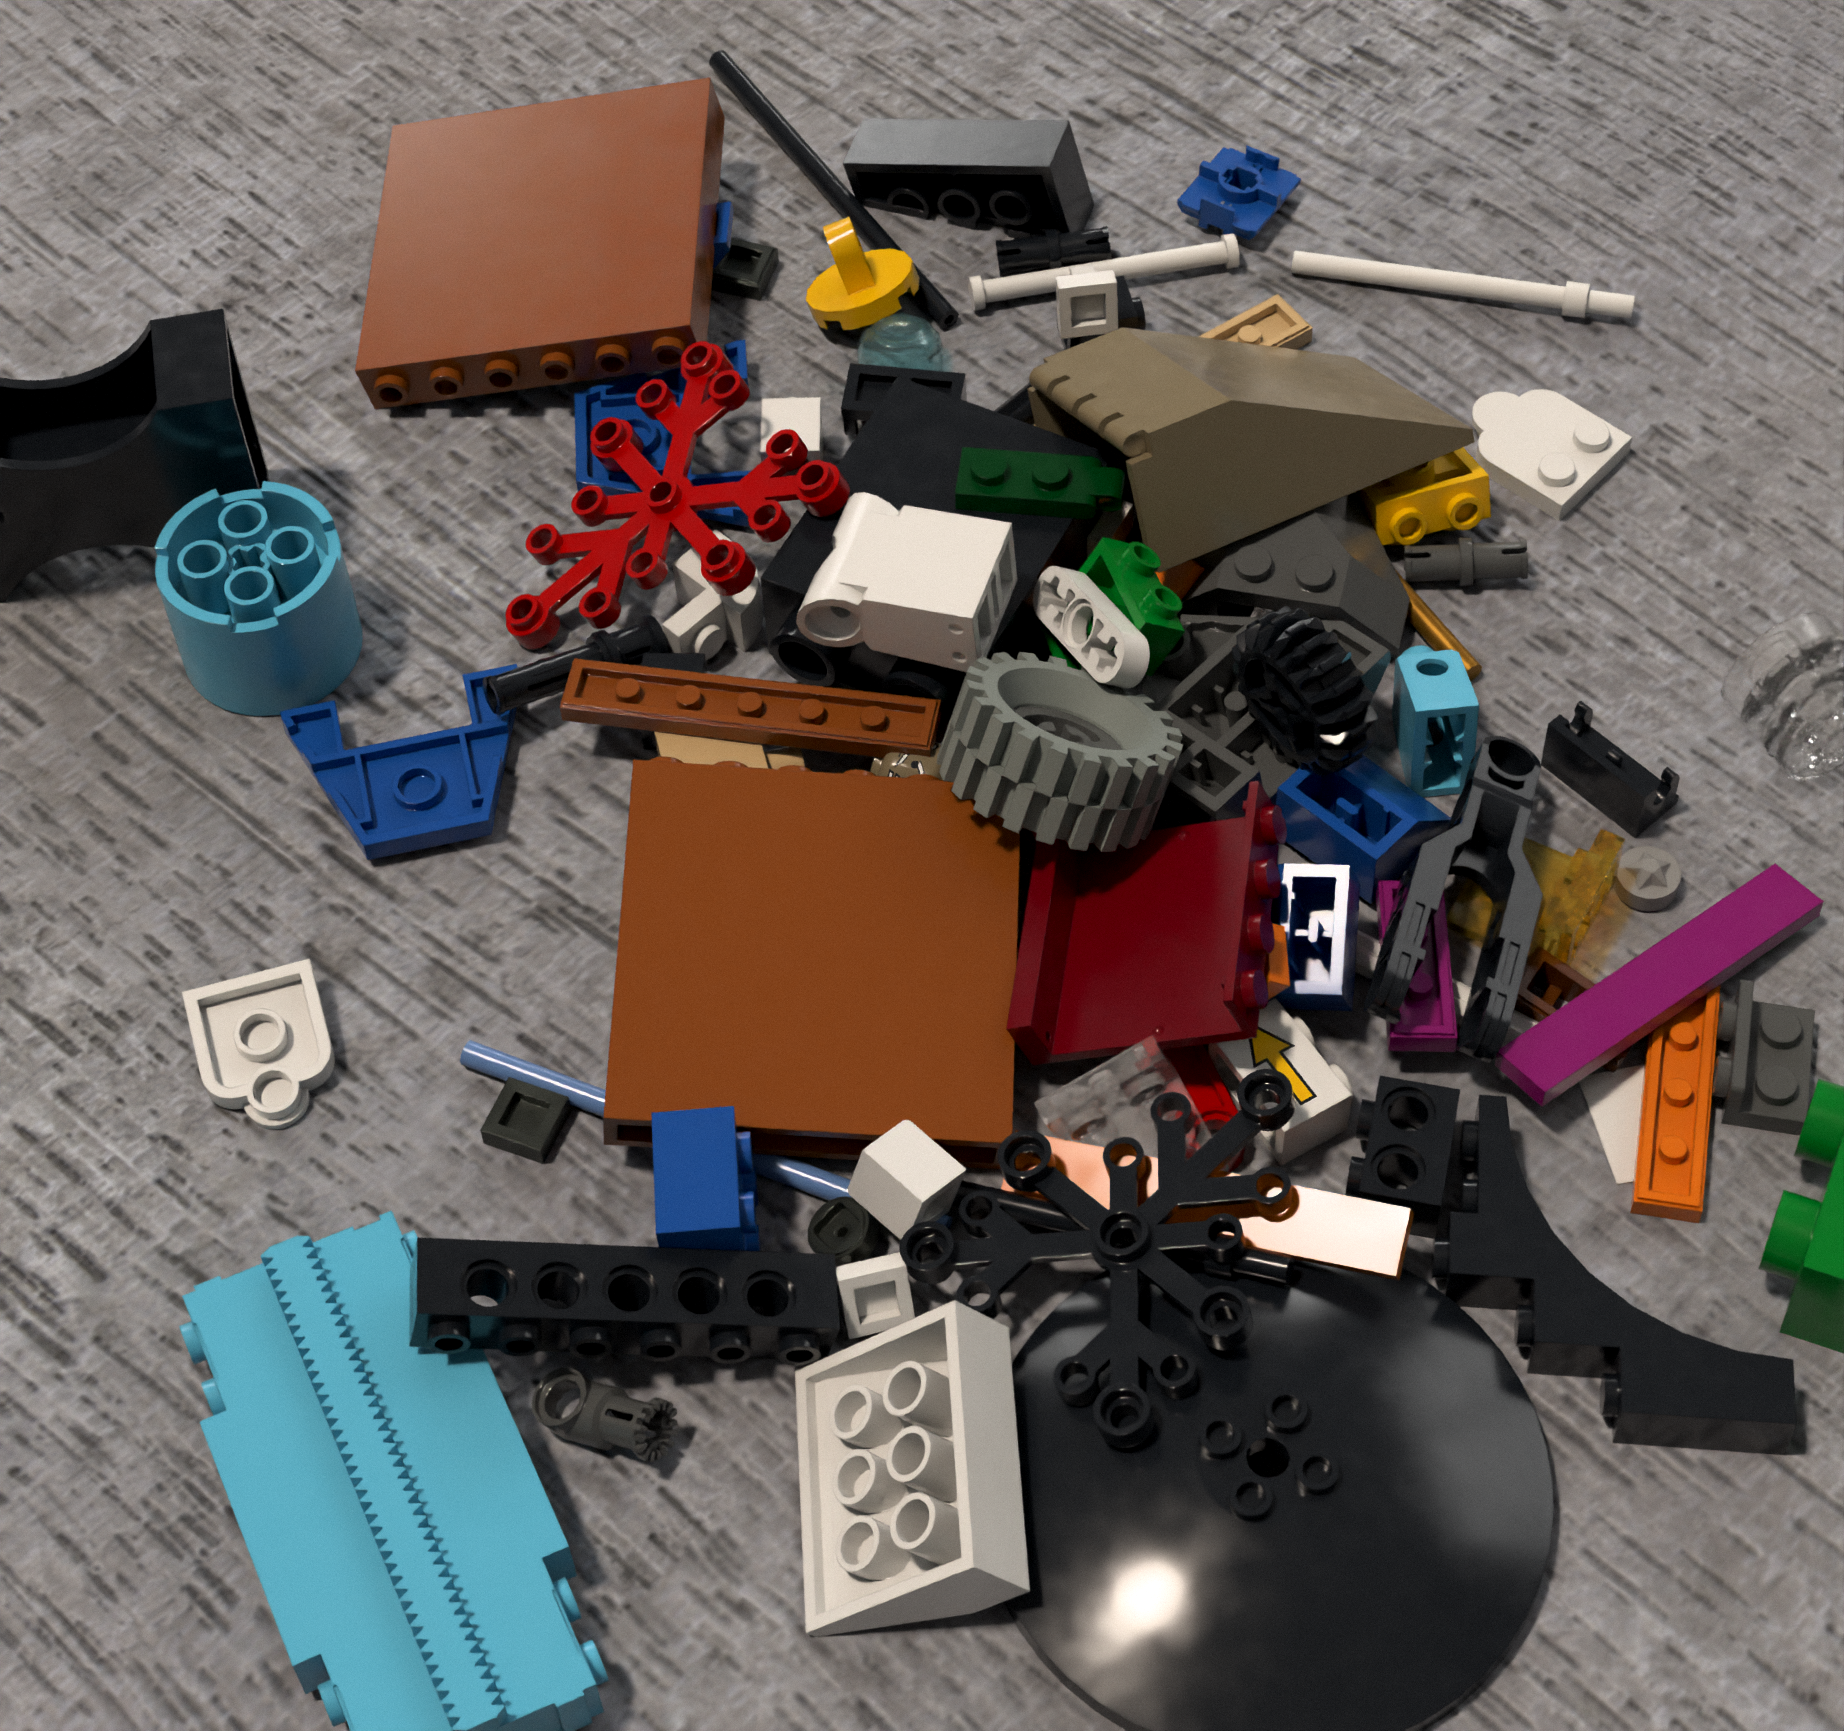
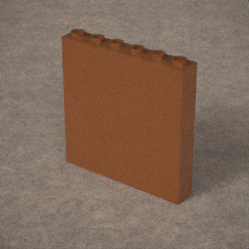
M711 78L393 125L355 372L374 409L681 368V356L685 349L695 342H707L715 251L713 242L716 235V205L719 200L725 117Z
M667 756L655 757L650 760L633 759L603 1117L604 1145L653 1148L651 1116L653 1112L734 1106L738 1132H751L753 1154L859 1160L864 1148L901 1121L910 1120L962 1166L1001 1169L997 1158L998 1149L1001 1143L1012 1134L1015 1040L1006 1030L1017 965L1020 832L1018 834L1003 827L1005 819L996 814L986 818L973 810L976 801L974 799L961 800L951 791L954 782H946L928 774H915L907 778L876 776L874 773L866 770H849L844 773L813 772L806 767L798 765L768 769L747 767L745 764L736 761H721L714 765L683 763L679 759Z

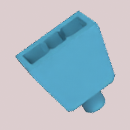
M1418 645L1408 648L1395 660L1392 705L1393 728L1406 786L1421 797L1461 793L1470 762L1475 755L1479 703L1460 653L1452 649L1433 651L1430 647ZM1429 726L1438 729L1443 736L1442 741L1432 747H1428V745L1434 744Z

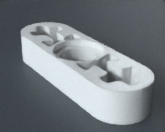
M1051 566L1045 569L1037 580L1033 594V607L1037 617L1097 682L1126 689L1135 687L1143 679L1149 664L1150 649L1146 637L1085 573L1059 566ZM1093 615V626L1087 639L1088 626Z

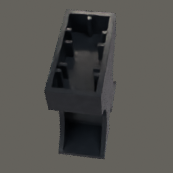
M224 309L150 320L140 337L126 351L106 364L87 372L49 380H16L0 377V602H6L12 590L24 577L50 560L78 550L108 545H136L155 548L157 539L167 522L184 505L198 496L213 489L217 490L219 496L241 490L261 489L263 481H269L267 464Z

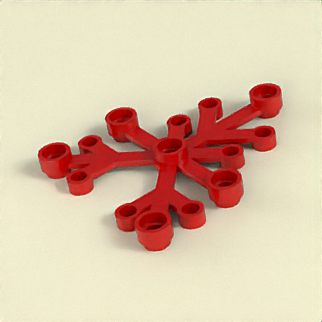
M706 341L695 342L688 346L681 356V374L687 383L680 408L676 404V396L661 379H653L643 384L635 397L637 405L647 418L658 420L672 435L662 476L642 455L643 441L629 422L615 417H608L598 422L590 434L592 453L608 471L618 472L624 470L643 492L607 496L600 487L590 485L582 488L573 497L571 508L584 525L595 527L606 520L630 518L618 529L560 534L551 524H542L534 528L527 536L525 546L539 564L551 565L560 559L584 558L539 596L523 594L513 599L506 609V627L520 645L526 649H537L545 646L556 636L560 627V617L556 611L598 575L600 576L597 587L584 594L579 603V611L595 629H604L616 622L621 613L619 598L626 572L635 584L643 590L653 589L660 585L668 573V566L665 561L672 534L677 531L701 556V573L713 590L722 596L738 594L753 581L756 565L739 543L724 539L719 540L697 516V512L699 510L738 506L748 517V523L759 539L770 543L785 536L791 525L790 517L778 502L800 500L810 514L817 517L828 516L837 512L848 500L850 494L848 482L834 464L822 460H813L804 464L796 475L782 476L786 472L801 466L808 455L807 446L794 430L784 429L775 433L766 444L768 457L740 481L694 486L687 476L697 438L729 411L740 408L747 401L750 394L748 385L740 374L733 369L732 363L718 345L710 344ZM646 536L643 548L631 555L633 546Z

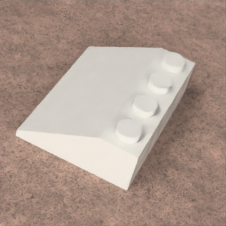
M954 1300L795 1371L806 1634L819 1637L972 1614L1030 1592L1009 1327Z

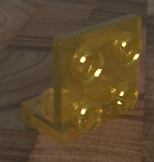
M1600 829L1589 851L1578 848L1573 857L1526 837L1524 838L1522 850L1543 893L1527 958L1539 945L1568 966L1571 965L1616 882L1625 838ZM1467 880L1447 916V927L1483 943L1493 903L1483 888L1473 880Z

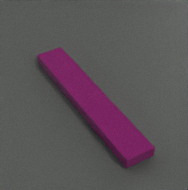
M1776 863L1500 1048L1496 1055L1495 1066L1543 1107L1820 916L1824 901Z

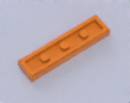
M1721 984L1647 1034L1630 1213L1699 1223L1703 1211Z

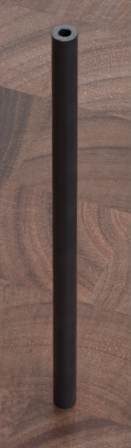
M724 50L715 52L709 60L710 67L844 218L850 217L855 231L872 250L891 248L903 251ZM914 264L919 276V288L914 298L941 328L951 327L959 317L958 312Z

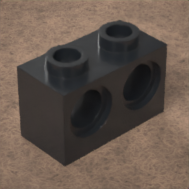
M1380 1076L1375 1101L1362 1099L1355 1139L1366 1140L1368 1144L1365 1158L1351 1157L1345 1195L1411 1208L1414 1216L1410 1235L1432 1239L1436 1237L1460 1089ZM1400 1123L1410 1124L1416 1127L1417 1130L1405 1131L1394 1125ZM1390 1180L1400 1181L1406 1184L1408 1188L1393 1189L1386 1186L1383 1182Z

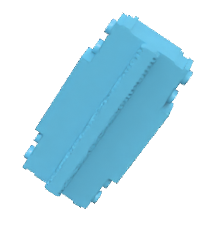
M391 1210L379 1215V1221L354 1230L352 1226L313 1243L310 1236L297 1235L268 1247L261 1255L263 1263L225 1279H221V1276L215 1277L194 1286L195 1291L183 1295V1300L192 1320L179 1326L194 1365L207 1360L214 1377L201 1383L213 1416L199 1421L294 1671L305 1694L316 1689L319 1690L333 1727L347 1721L350 1731H575L593 1723L591 1718L604 1712L597 1686L608 1682L609 1679L593 1640L579 1645L570 1623L581 1619L577 1603L567 1582L568 1579L577 1576L571 1551L483 1349H467L456 1354H441L430 1350L428 1347H409L410 1268L417 1241L415 1231L412 1230L402 1234Z

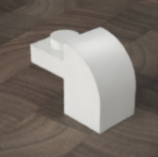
M718 530L712 531L719 540L731 541ZM692 547L672 563L677 601L684 607L662 624L669 653H705V658L708 660L720 650L726 640H729L745 652L755 642L762 626V608L757 569L753 581L742 592L732 596L719 595L701 573V556Z

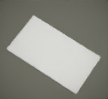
M1644 1064L1617 1069L1614 1073L1606 1071L1591 1074L1579 1081L1617 1185L1633 1182Z

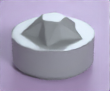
M1652 846L1635 847L1620 857L1614 876V889L1621 901L1631 908L1640 911L1661 910L1670 905L1677 896L1681 881V869L1676 859L1660 848Z

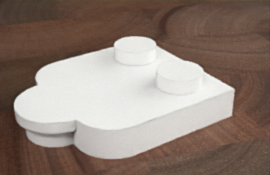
M1531 390L1520 397L1508 392H1492L1480 397L1472 409V424L1479 436L1476 462L1486 471L1491 480L1558 521L1630 452L1632 441L1630 435L1551 390Z
M310 959L182 992L201 1079L211 1100L227 1109L244 1108L249 1119L265 1129H283L296 1123L308 1108L309 1091L321 1086L330 1077L335 1063L328 1027Z

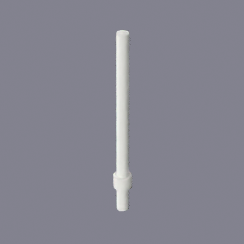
M1296 250L1294 251L1291 272L1295 274L1562 309L1561 315L1585 318V313L1631 319L1635 299L1633 295L1589 290L1590 284L1567 281L1566 286Z

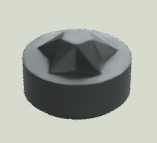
M852 1197L834 1198L822 1205L812 1217L808 1227V1243L816 1254H835L836 1267L863 1261L871 1254L877 1243L879 1225L877 1219Z

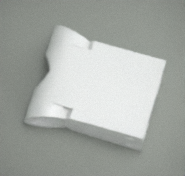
M866 492L854 493L848 499L832 535L833 551L814 575L797 613L796 624L800 632L809 640L824 646L847 647L864 641L874 651L967 672L969 666H974L975 660L983 656L987 657L1017 583L1012 523L904 505L898 511L889 502L876 495Z

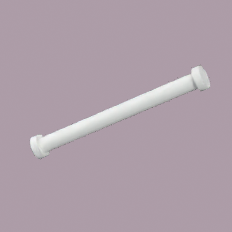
M1231 233L1221 235V240L1218 242L989 280H982L980 275L968 277L969 297L972 309L976 311L985 309L986 303L1056 292V276L1069 275V267L1093 265L1095 272L1113 270L1115 277L1124 275L1125 280L1224 264L1226 269L1239 267V248L1235 234Z

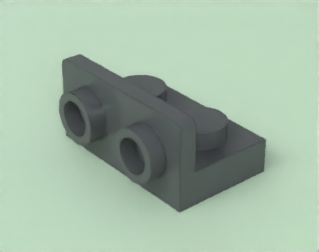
M1740 979L1734 1002L1722 1001L1717 1026V1040L1728 1041L1727 1057L1717 1056L1713 1075L1712 1096L1723 1097L1721 1124L1800 1136L1808 1112L1815 1010L1753 1001L1754 981Z

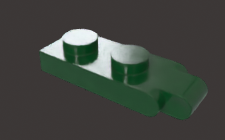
M962 447L955 490V509L1091 519L1096 515L1097 511L1115 512L1121 509L1126 475L1121 469L1102 467V462L1098 458L1091 456Z

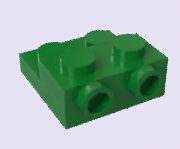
M1102 537L1079 569V572L1085 573L1146 637L1150 649V659L1145 675L1152 676L1185 633L1177 616L1182 609V602L1172 590L1163 586L1155 572L1160 567L1161 561L1150 547L1140 542L1127 543ZM1092 615L1091 620H1090V622H1089L1088 632H1087V639H1088V637H1089V635H1090V633H1091V630H1092V626H1093V615ZM1041 622L1039 625L1040 630L1053 657L1066 659L1068 667L1081 670L1082 665Z

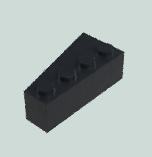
M864 118L843 161L854 196L865 207L926 219L929 212L945 215L948 219L955 222V226L976 230L979 222L1008 228V237L1016 239L1029 238L1033 234L1044 236L1046 235V229L1057 228V234L1083 231L1094 207L1093 198L1069 120Z

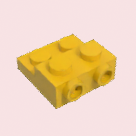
M1464 447L1355 492L1382 545H1412L1421 540L1425 534L1440 530H1469L1475 527L1482 519L1491 517L1489 475Z

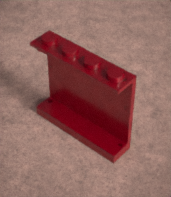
M1259 781L1249 782L1248 798L1243 801L1242 807L1245 817L1152 830L1145 840L1139 839L1137 846L1129 849L1118 843L1116 851L1101 852L1094 843H1089L1087 851L1070 849L1066 840L1055 838L1053 845L1037 841L1006 1030L1032 1065L1257 1038L1259 1013L1261 1009L1266 1008L1268 1002V988L1264 976L1266 954L1273 951L1275 940L1274 929L1270 919L1272 900L1279 897L1281 890L1280 874L1277 867L1278 848L1280 844L1285 843L1287 837L1286 820L1282 815V809L1279 805L1272 804Z

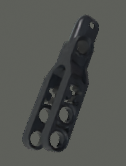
M1490 736L1485 738L1470 762L1464 787L1454 807L1448 830L1423 843L1419 848L1417 856L1411 862L1407 871L1401 876L1364 1005V1012L1393 1024L1399 1023L1401 1020L1399 1009L1409 989L1412 977L1425 958L1427 950L1420 947L1426 927L1438 911L1447 875L1467 877L1483 888L1491 899L1493 907L1460 1027L1456 1050L1486 1063H1490L1495 1058L1508 1032L1543 893L1522 850L1541 771L1539 759L1524 745L1503 736Z

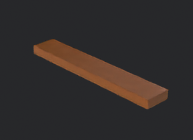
M576 658L573 660L559 707L562 721L884 758L886 754L891 752L930 757L942 715L941 700Z

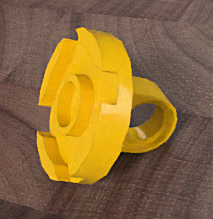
M850 217L823 226L826 240L836 264L816 277L807 289L806 302L814 321L819 327L828 329L830 321H840L843 330H854L874 324L901 309L898 298L906 291L911 292L913 296L918 291L919 276L912 259L906 252L891 248L864 252Z

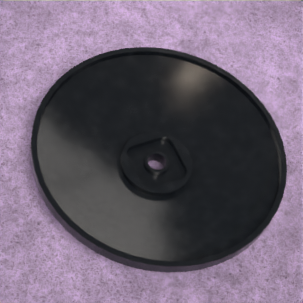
M1167 1256L1207 1289L1215 1286H1231L1240 1290L1246 1296L1253 1317V1330L1249 1338L1235 1349L1219 1350L1212 1348L1201 1340L1194 1317L1139 1273V1322L1172 1349H1182L1192 1355L1198 1370L1199 1383L1195 1391L1189 1396L1180 1399L1169 1398L1159 1390L1154 1373L1140 1362V1388L1149 1398L1154 1413V1427L1149 1437L1142 1443L1134 1447L1119 1448L1110 1445L1101 1437L1093 1415V1406L1097 1396L1101 1391L1110 1386V1365L1098 1376L1099 1390L1093 1400L1084 1405L1074 1406L1065 1403L1060 1398L1053 1380V1373L1058 1363L1067 1357L1076 1356L1110 1323V1272L1104 1271L1087 1281L1062 1301L1035 1329L1012 1363L1030 1592L1006 1600L1004 1603L1018 1630L1038 1658L1067 1689L1094 1711L1126 1731H1424L1454 1711L1483 1685L1513 1646L1524 1628L1537 1598L1550 1551L1554 1517L1553 1480L1547 1445L1540 1423L1521 1380L1503 1352L1482 1327L1460 1306L1430 1283L1403 1267L1400 1280L1398 1281L1294 1259L1291 1279L1288 1284L1241 1273H1236L1233 1279L1206 1273L1203 1264ZM1233 1319L1220 1320L1216 1323L1214 1329H1228L1234 1326L1237 1321ZM1174 1367L1165 1374L1164 1378L1176 1381L1182 1379L1188 1370L1183 1367ZM1084 1374L1072 1375L1065 1382V1386L1071 1388L1079 1387L1086 1382L1088 1376ZM1132 1415L1121 1417L1114 1427H1129L1136 1423L1138 1418ZM1264 1450L1273 1451L1283 1457L1288 1467L1282 1474L1276 1477H1261L1250 1469L1247 1460L1256 1452Z

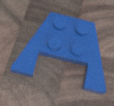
M736 340L724 344V353L732 363L733 369L740 374L749 387L745 340ZM681 368L672 369L648 378L646 373L632 374L574 393L576 484L578 491L586 486L595 485L600 487L607 496L643 492L624 470L618 472L608 471L591 451V431L598 422L608 417H615L630 423L643 441L642 455L662 476L672 435L658 420L647 418L637 405L635 397L643 384L653 379H661L676 396V404L680 408L687 383L681 374ZM691 461L687 478L694 486L737 482L752 470L692 474ZM738 506L699 510L697 512V516L702 519L750 527L748 517Z
M517 664L463 674L472 720L471 725L345 750L340 718L335 700L280 711L286 735L367 860L492 835L517 707L505 711L501 715L494 714L484 695L483 679L516 669Z

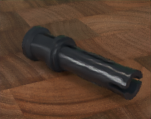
M646 614L638 617L635 625L612 633H608L605 630L593 632L587 638L586 645L537 660L536 662L495 676L485 677L483 679L484 695L492 712L501 715L505 711L563 692L574 658L642 666L643 653H669L667 640L656 618L651 614Z

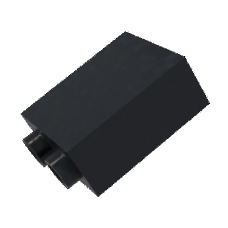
M897 377L836 466L850 486L848 499L854 493L866 492L889 502L898 511L904 505L1012 523L1017 583L986 658L991 660L993 653L1006 652L1016 660L1019 652L1027 653L1043 636L1039 627L1042 621L1035 614L1033 607V594L1038 578L1045 569L1051 566L1079 571L1087 560V537L1104 511H1097L1096 515L1091 519H1074L955 509V490L962 447L1091 456L1098 458L1103 464L1102 467L1113 468L1114 454ZM847 501L837 512L824 517L814 516L806 510L761 576L769 654L773 656L776 663L788 675L807 685L826 687L831 685L834 680L867 692L941 700L942 715L939 728L945 723L949 724L967 672L874 651L864 641L847 647L824 646L809 640L800 632L796 624L797 613L814 575L833 551L832 535Z

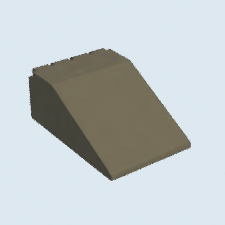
M1124 327L1043 358L1044 364L1035 367L1031 371L1029 381L1032 387L1027 388L1036 427L1114 454V468L1127 469L1143 544L1150 547L1161 561V565L1156 572L1170 569L1475 442L1472 428L1355 357Z

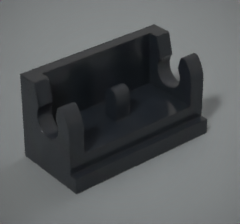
M850 363L841 405L844 433L851 436L858 435L857 420L868 421L897 377L967 401L966 374Z
M1579 701L1574 710L1575 716L1571 723L1561 714L1548 723L1541 766L1636 839L1677 804L1679 795L1676 792L1680 777L1669 767L1663 770L1661 780L1591 727L1593 710L1584 702Z

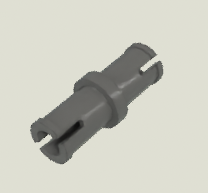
M1470 537L1458 538V544L1404 545L1405 581L1408 584H1412V582L1459 580L1460 586H1473L1474 579H1527V541L1472 543Z

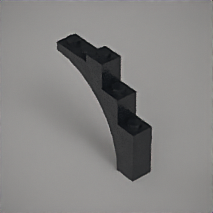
M1479 1095L1474 1121L1463 1120L1461 1128L1460 1159L1461 1161H1472V1179H1462L1460 1212H1450L1446 1238H1433L1432 1279H1444V1294L1460 1307L1516 1310L1514 1341L1515 1346L1527 1347L1528 1374L1600 1378V1415L1612 1417L1613 1443L1785 1455L1797 1424L1793 1359L1737 1351L1683 1333L1632 1306L1592 1275L1553 1232L1526 1186L1511 1141L1507 1097Z

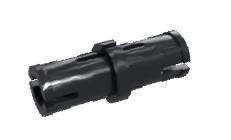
M1108 226L1057 234V228L1046 229V235L1005 241L996 240L1000 277L1007 274L1055 269L1112 259L1108 239Z

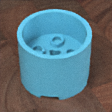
M263 481L261 489L241 490L219 496L216 489H213L184 505L167 522L155 545L157 554L155 564L156 582L186 674L194 688L205 699L222 709L234 713L251 716L280 715V711L312 705L325 698L343 683L359 658L362 648L363 630L334 520L328 510L316 498L296 487L269 481Z

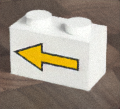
M1276 998L1268 1002L1265 1009L1260 1010L1257 1038L1209 1044L1208 1054L1234 1105L1239 1111L1241 1109L1237 1091L1241 1081L1248 1074L1260 1069H1273L1283 1073L1289 1079L1296 1104L1292 1118L1278 1130H1261L1257 1134L1281 1166L1348 1129L1353 1089L1347 1076L1336 1064H1327L1316 1050L1314 1038L1305 1022L1298 1016L1291 1018ZM1268 1102L1261 1105L1258 1109L1267 1110L1276 1107L1278 1104Z

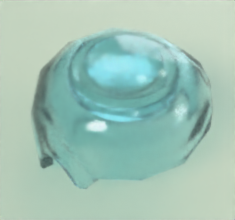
M905 313L894 314L869 325L861 334L858 342V364L942 371L944 356L940 334L925 318Z

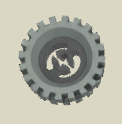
M1006 652L993 653L991 660L983 656L975 660L973 667L969 666L937 756V764L941 765L939 773L943 781L954 782L951 791L961 800L974 799L976 802L973 810L986 818L996 814L1005 819L1003 827L1018 834L1022 828L1037 833V841L1051 845L1054 844L1055 838L1066 840L1070 849L1087 851L1089 843H1094L1101 852L1116 851L1118 843L1129 849L1137 846L1139 839L1145 840L1148 837L1183 747V744L1180 742L1183 736L1179 728L1171 727L1174 720L1166 711H1153L1155 702L1145 694L1132 695L1127 692L1128 689L1099 683L1083 666L1081 670L1068 667L1066 659L1049 656L1048 662L1039 661L1034 653L1019 652L1015 660Z

